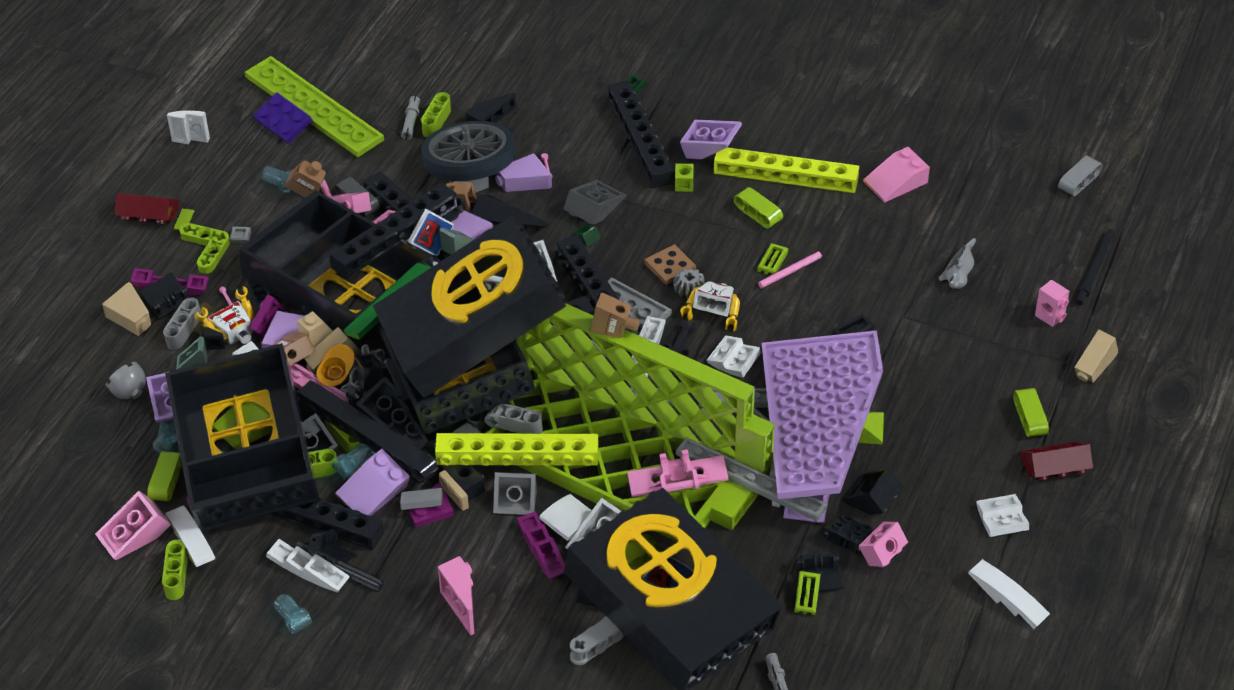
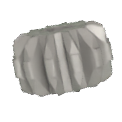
M683 268L682 272L677 271L673 279L675 292L679 293L680 297L686 296L687 299L694 288L705 284L703 274L699 273V270L693 271L692 268L690 270Z

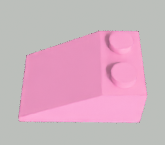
M909 147L893 153L865 177L863 182L885 203L928 183L930 167Z
M138 491L95 535L113 559L118 560L156 540L171 523L152 499Z
M458 556L438 566L440 592L469 634L473 635V581L470 575L472 574V569L468 562H464Z

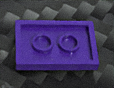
M277 92L253 115L257 122L287 144L313 121L311 116Z

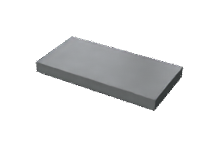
M611 277L608 280L620 301L631 306L629 315L640 319L639 331H641L647 316L666 320L672 314V309Z

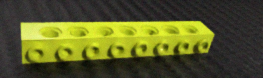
M725 148L716 152L714 174L855 193L859 166Z
M437 433L436 463L437 465L466 466L598 465V434Z

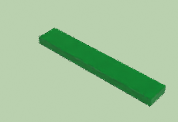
M416 263L344 329L345 335L361 339L380 321L373 305L430 269L431 266Z

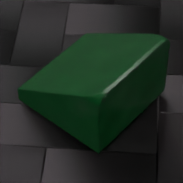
M585 225L572 234L573 236L578 235L585 246H590L600 239L599 232L595 226Z

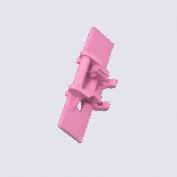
M688 449L682 450L681 459L668 461L666 453L660 454L661 466L627 472L632 497L647 495L652 491L656 492L662 487L667 492L688 488L700 489L699 485L729 480L723 455L690 461ZM696 470H702L704 473L697 474ZM659 476L660 481L654 483L652 481L653 478Z

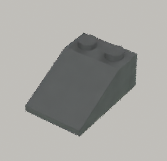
M594 180L569 190L564 210L568 211L571 216L579 217L585 223L594 225L603 221L622 202L626 194L598 180Z

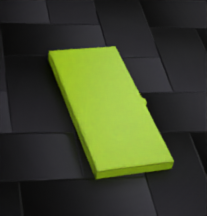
M182 209L174 230H179L183 224L190 223L195 211Z

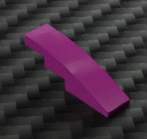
M536 511L518 517L517 524L547 578L550 580L564 575L565 563L553 538H550L545 525H542Z

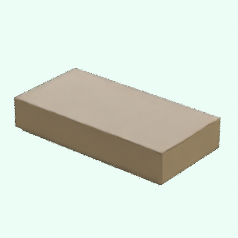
M445 470L440 472L439 483H441L445 493L462 511L468 509V495Z

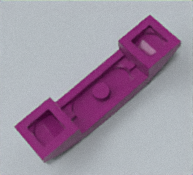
M134 268L130 283L135 287L144 289L163 276H154L153 270ZM190 275L189 279H176L182 287H186L189 296H195L205 293L209 277Z

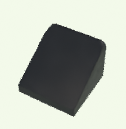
M204 327L206 349H225L223 333L209 327Z

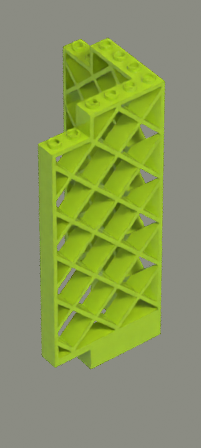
M566 304L565 308L516 339L528 363L529 370L534 372L536 380H533L536 391L516 399L536 395L541 396L543 405L525 408L538 411L541 414L542 421L548 420L550 430L542 431L541 434H598V437L622 433L625 440L623 444L598 447V465L596 466L599 476L578 479L570 475V469L586 467L585 465L516 466L596 504L603 498L620 511L630 509L635 502L642 501L648 494L622 500L614 496L611 489L630 486L627 472L661 466L659 464L641 468L638 457L664 452L668 461L675 460L672 450H676L686 437L763 474L770 475L773 464L775 424L754 415V386L627 330L624 331L621 338L592 333L590 330L594 316ZM584 332L589 334V336L596 343L595 345L591 342V340L587 337V335ZM560 335L564 336L568 343L573 347L575 352H573V350L569 347V345L564 341V339ZM541 342H542V343L546 346V348L551 352V354L555 357V359H554V358L549 354V352L544 348V346L541 344ZM626 350L631 352L639 363H635ZM602 354H605L611 363L616 367V371ZM582 361H584L586 365L591 369V371L596 375V378L591 374V372L582 363ZM562 368L565 369V371L569 374V376L574 380L576 384L572 382V380L568 377V375L563 371ZM669 370L674 371L682 382H678ZM645 373H648L660 389H656ZM624 380H626V381L629 383V385H630V386L633 388V390L638 394V396H636V395L631 391V389L627 386V384L624 382ZM603 387H605L609 391V393L614 397V399L618 403L614 402V400L609 396V394L605 391ZM574 389L575 399L549 403L547 393ZM712 389L718 391L725 401L722 402ZM691 392L703 408L700 409L688 393ZM669 399L681 415L678 416L666 400ZM513 400L507 402L508 405L515 406ZM646 406L651 410V412L655 415L659 422H657L653 418V416L645 408ZM615 408L617 418L595 422L590 421L588 412ZM731 413H737L736 419ZM581 414L584 424L557 428L554 418ZM710 419H712L716 423V425L721 429V431L724 433L723 435H721L718 432V430L714 427V425L709 421ZM687 426H691L702 441H699ZM492 427L485 434H504L506 430ZM656 427L659 437L633 442L630 431ZM631 459L632 470L611 474L606 473L603 463ZM699 469L696 470L697 473L703 472L702 470H699ZM657 476L652 481H659L660 477ZM730 480L699 485L700 489L688 488L668 492L704 528L710 521H713L730 530H733L759 495ZM707 500L696 516H694L689 503ZM655 531L665 537H668L678 542V540L675 537L667 533Z

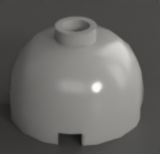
M131 362L133 365L130 367L127 365L122 366L110 376V384L106 382V387L115 397L119 399H131L133 397V399H136L143 393L142 390L146 383V376L137 362Z

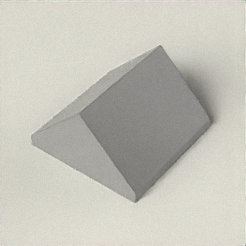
M495 472L493 513L526 515L535 512L537 494L536 474Z

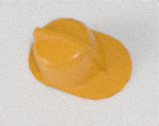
M337 344L329 348L317 369V378L320 383L325 386H338L347 380L355 360L354 352L349 346Z

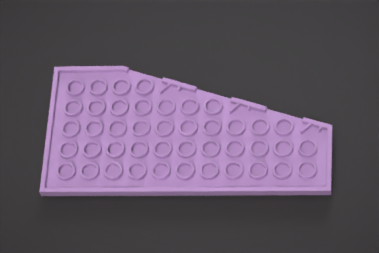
M877 330L762 343L770 422L775 424L773 457L778 500L840 493L883 373Z

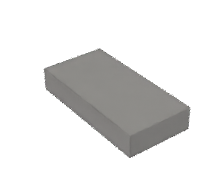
M442 488L401 492V510L441 506Z

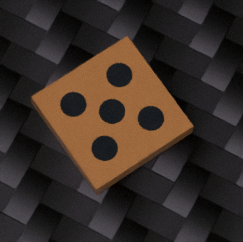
M675 244L644 259V264L665 285L672 283L677 271L682 272L683 268L686 270H690V268L693 271L696 270V265Z

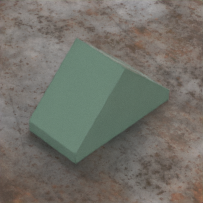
M442 227L440 229L441 250L449 254L455 253L457 249L473 241V238L460 231Z
M200 336L177 356L176 370L207 363V351L203 337Z

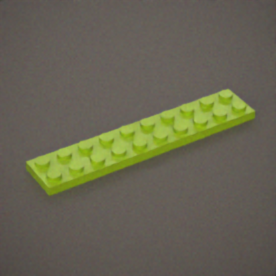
M272 56L245 71L247 79L271 96L277 92L311 116L313 121L310 124L356 157L363 155L384 141L383 134Z

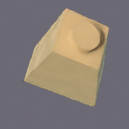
M130 282L125 284L102 304L106 318L137 336L151 326L149 312Z
M313 311L297 320L298 333L307 334L314 348L333 332Z
M337 327L314 348L315 352L304 359L308 363L306 365L307 369L315 374L326 352L334 345L345 344L353 350L354 355H362L355 343Z
M1098 329L1075 366V372L1079 379L1094 383L1118 354L1115 337Z

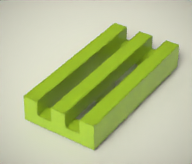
M771 243L758 265L757 272L761 273V271H764V274L767 275L768 273H771V275L777 273L788 254V248ZM776 249V252L772 256L768 266H765L773 250Z
M799 572L794 612L798 613L800 611L803 612L802 614H816L821 574ZM803 577H807L804 606H800ZM811 578H815L811 608L808 607Z

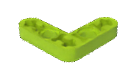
M183 224L179 229L182 240L206 246L197 260L199 272L203 274L211 273L230 245L229 234L225 231L196 224ZM204 234H208V235H209V236L206 237V238H201V237H200L201 235H204ZM211 251H218L216 254H210Z

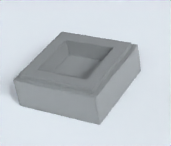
M232 227L229 239L230 244H246L250 240L251 227Z

